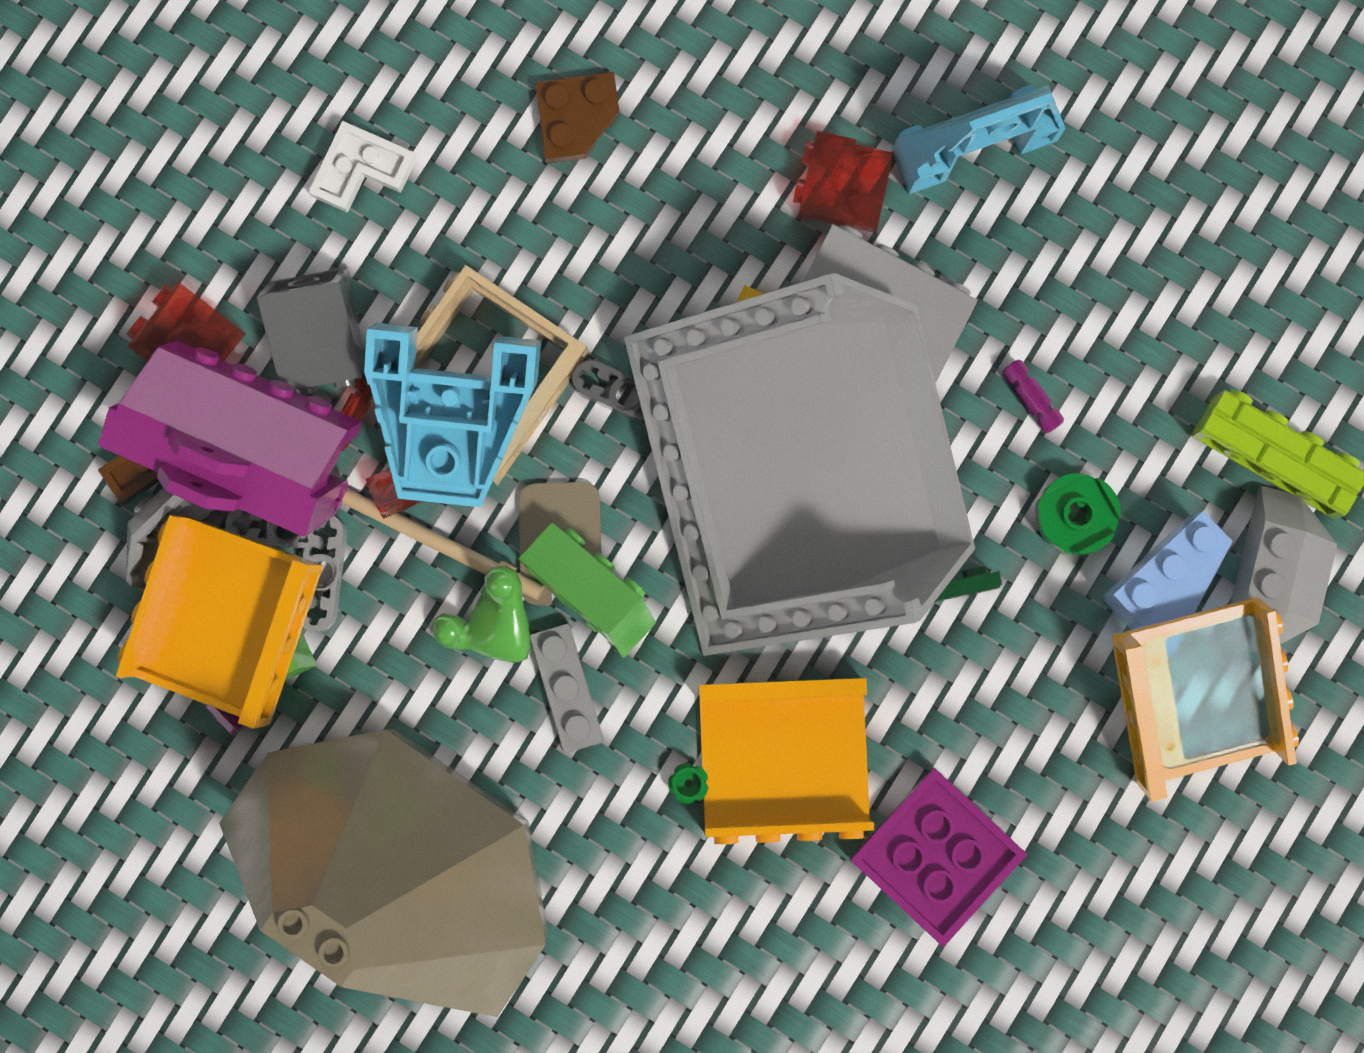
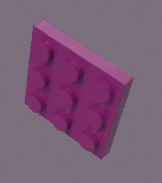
M932 767L849 859L944 948L1028 854L937 769Z

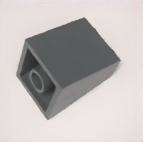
M348 267L268 282L257 296L278 380L292 385L295 388L294 392L301 395L317 391L319 385L334 383L335 388H342L358 383V378L364 375L365 357Z

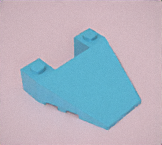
M1047 84L1036 89L1034 85H1028L1016 90L1011 94V98L924 129L921 125H916L902 131L899 134V138L896 139L892 152L908 194L945 182L959 156L1009 138H1014L1020 155L1057 142L1066 128L1049 85Z
M375 323L367 329L364 372L376 406L374 410L384 436L385 451L398 499L481 507L538 382L541 340L500 336L494 342L491 376L415 368L418 327Z

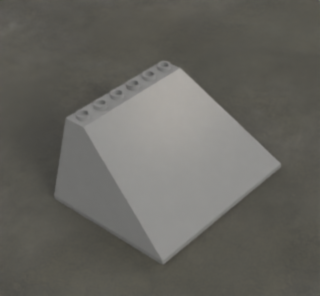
M831 273L624 337L703 656L916 623L922 619L975 550L924 334L915 304L836 273Z

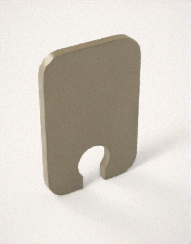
M584 482L539 483L528 485L521 491L519 496L520 556L552 522L563 532L568 527L575 531L586 543L583 548L592 556L596 552L602 554L600 495L595 486ZM520 562V574L538 582ZM545 587L538 600L522 593L525 601L531 605H552V593Z

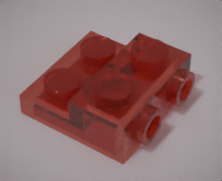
M816 131L814 141L806 140L801 164L809 166L806 180L798 178L793 202L800 204L798 217L839 226L846 225L854 229L876 233L894 152L856 145V139Z
M180 282L174 288L166 283L152 301L158 307L148 320L141 315L126 333V335L132 338L127 347L147 362L158 347L177 340L194 348L203 347L213 350L220 355L219 359L225 361L246 335V333Z

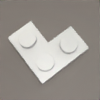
M342 121L308 193L311 197L348 213L364 178H368L401 193L418 157L413 151Z

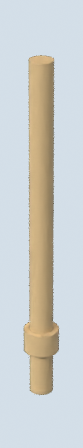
M349 488L344 495L342 504L485 575L493 567L507 565L517 571V567L505 561L497 563ZM517 573L522 582V593L538 600L544 585Z

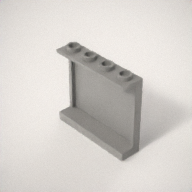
M833 224L803 282L836 273L915 304L936 383L978 299L970 296L971 291L964 285L954 281H949L947 284L934 277L935 273L929 267L916 262L911 265L899 259V254L894 249L883 244L874 246L862 239L863 235L856 229L846 225H841L839 228Z

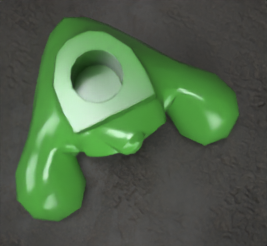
M507 565L493 567L485 576V586L481 591V596L474 610L470 613V621L467 622L458 615L445 613L439 615L433 621L432 632L437 642L445 648L472 650L486 657L511 663L524 661L528 658L531 645L529 621L522 599V582L516 571Z

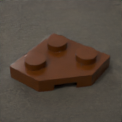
M614 72L535 82L546 164L586 159L596 147L595 144L608 127L611 128L620 116Z

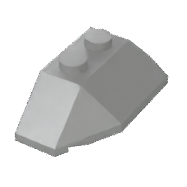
M1264 486L1258 487L1230 603L1258 597L1272 609H1276L1283 623V632L1279 634L1280 644L1319 624L1337 549V543L1306 502L1299 496ZM1247 615L1226 621L1221 643L1257 653L1252 616Z
M164 488L154 497L151 495L143 499L134 509L136 515L127 522L126 581L131 587L145 589V573L148 566L155 560L160 545L158 543V534L162 525L168 521L169 515L190 516L212 524L224 510L205 509L167 492Z

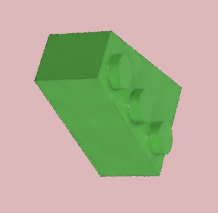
M552 522L518 559L526 570L566 607L569 606L587 622L586 625L593 632L598 631L611 642L615 648L614 651L624 659L656 624L642 598L646 593L631 578L626 577L622 581L612 573L616 568L601 553L596 552L594 556L588 553L583 548L586 545L585 541L575 531L568 527L563 532Z

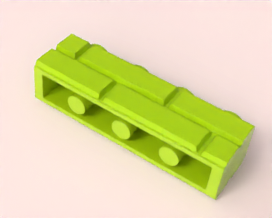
M1231 389L1228 392L1223 390L1212 398L1191 437L1285 492L1299 496L1306 504L1332 519L1345 516L1349 512L1357 498V494L1364 486V470L1359 468L1360 461L1344 452H1337L1335 454L1323 447L1324 440L1311 432L1302 431L1298 433L1287 426L1289 421L1283 415L1271 410H1266L1265 413L1252 406V398L1241 391Z

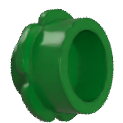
M682 763L674 769L675 773L668 780V788L671 793L676 795L675 798L678 802L691 804L694 800L699 801L706 796L708 792V785L706 784L708 775L702 767H694L690 763ZM687 779L692 780L693 785L691 787L685 786Z

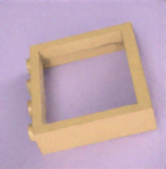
M465 265L460 273L457 272L452 280H447L443 288V292H445L443 298L437 306L432 304L420 320L422 327L417 333L415 368L421 367L473 291L563 351L525 408L494 477L493 483L498 486L571 381L575 368L585 361L589 352L586 345Z

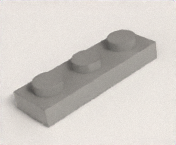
M570 624L531 634V643L564 754L605 742Z

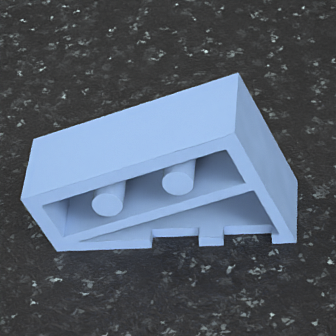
M1205 511L1189 515L1101 598L1131 630L1194 614L1225 557L1232 540ZM1184 632L1168 636L1165 639L1167 657L1172 656Z

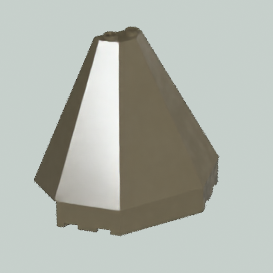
M395 729L381 730L268 752L219 822L260 931L342 988L498 1017L546 946L545 940L549 935V930L544 913L542 891L537 864L534 858L529 821Z

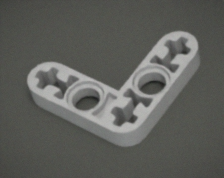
M237 509L234 512L230 511L225 521L226 530L269 546L304 549L303 558L316 563L325 561L331 565L333 570L332 578L325 584H317L316 587L317 591H331L330 598L321 596L320 609L326 610L327 616L326 618H320L317 625H314L313 618L306 616L303 628L312 632H324L330 629L335 623L338 614L347 529L343 521L336 516L327 521L330 522L331 528L337 530L336 537H329L327 542V550L335 551V557L333 558L324 554L313 555L314 548L323 550L324 539L317 535L318 528H325L326 522L305 537L295 534L288 540H282L276 533L277 525L267 521V538L264 539V530L250 528L247 530L246 535H243V530L237 528L238 520H244L248 512L242 509ZM249 513V519L266 523V520ZM313 596L309 609L316 607L317 596Z

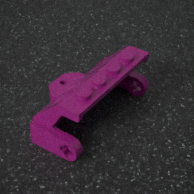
M178 340L158 347L121 401L108 408L98 446L158 472L157 479L163 488L171 494L205 509L233 512L237 509H242L302 537L310 534L337 513L347 492L348 481L330 473L345 444L357 437L362 421L332 409V404L325 399L313 396L307 398L294 392L295 388L286 382L279 380L269 381L257 376V371L252 367L243 364L232 365L219 359L220 355L213 350L203 347L194 348Z

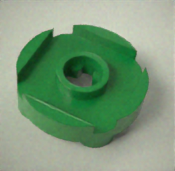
M1071 473L1056 479L1044 489L1041 497L1035 504L1036 523L1040 534L1051 547L1064 555H1086L1105 547L1116 533L1115 530L1121 513L1119 500L1113 489L1103 480L1095 479L1082 473ZM1075 503L1077 508L1085 507L1088 511V514L1083 517L1085 524L1082 526L1077 521L1071 522L1068 518V515L1071 513L1070 505Z

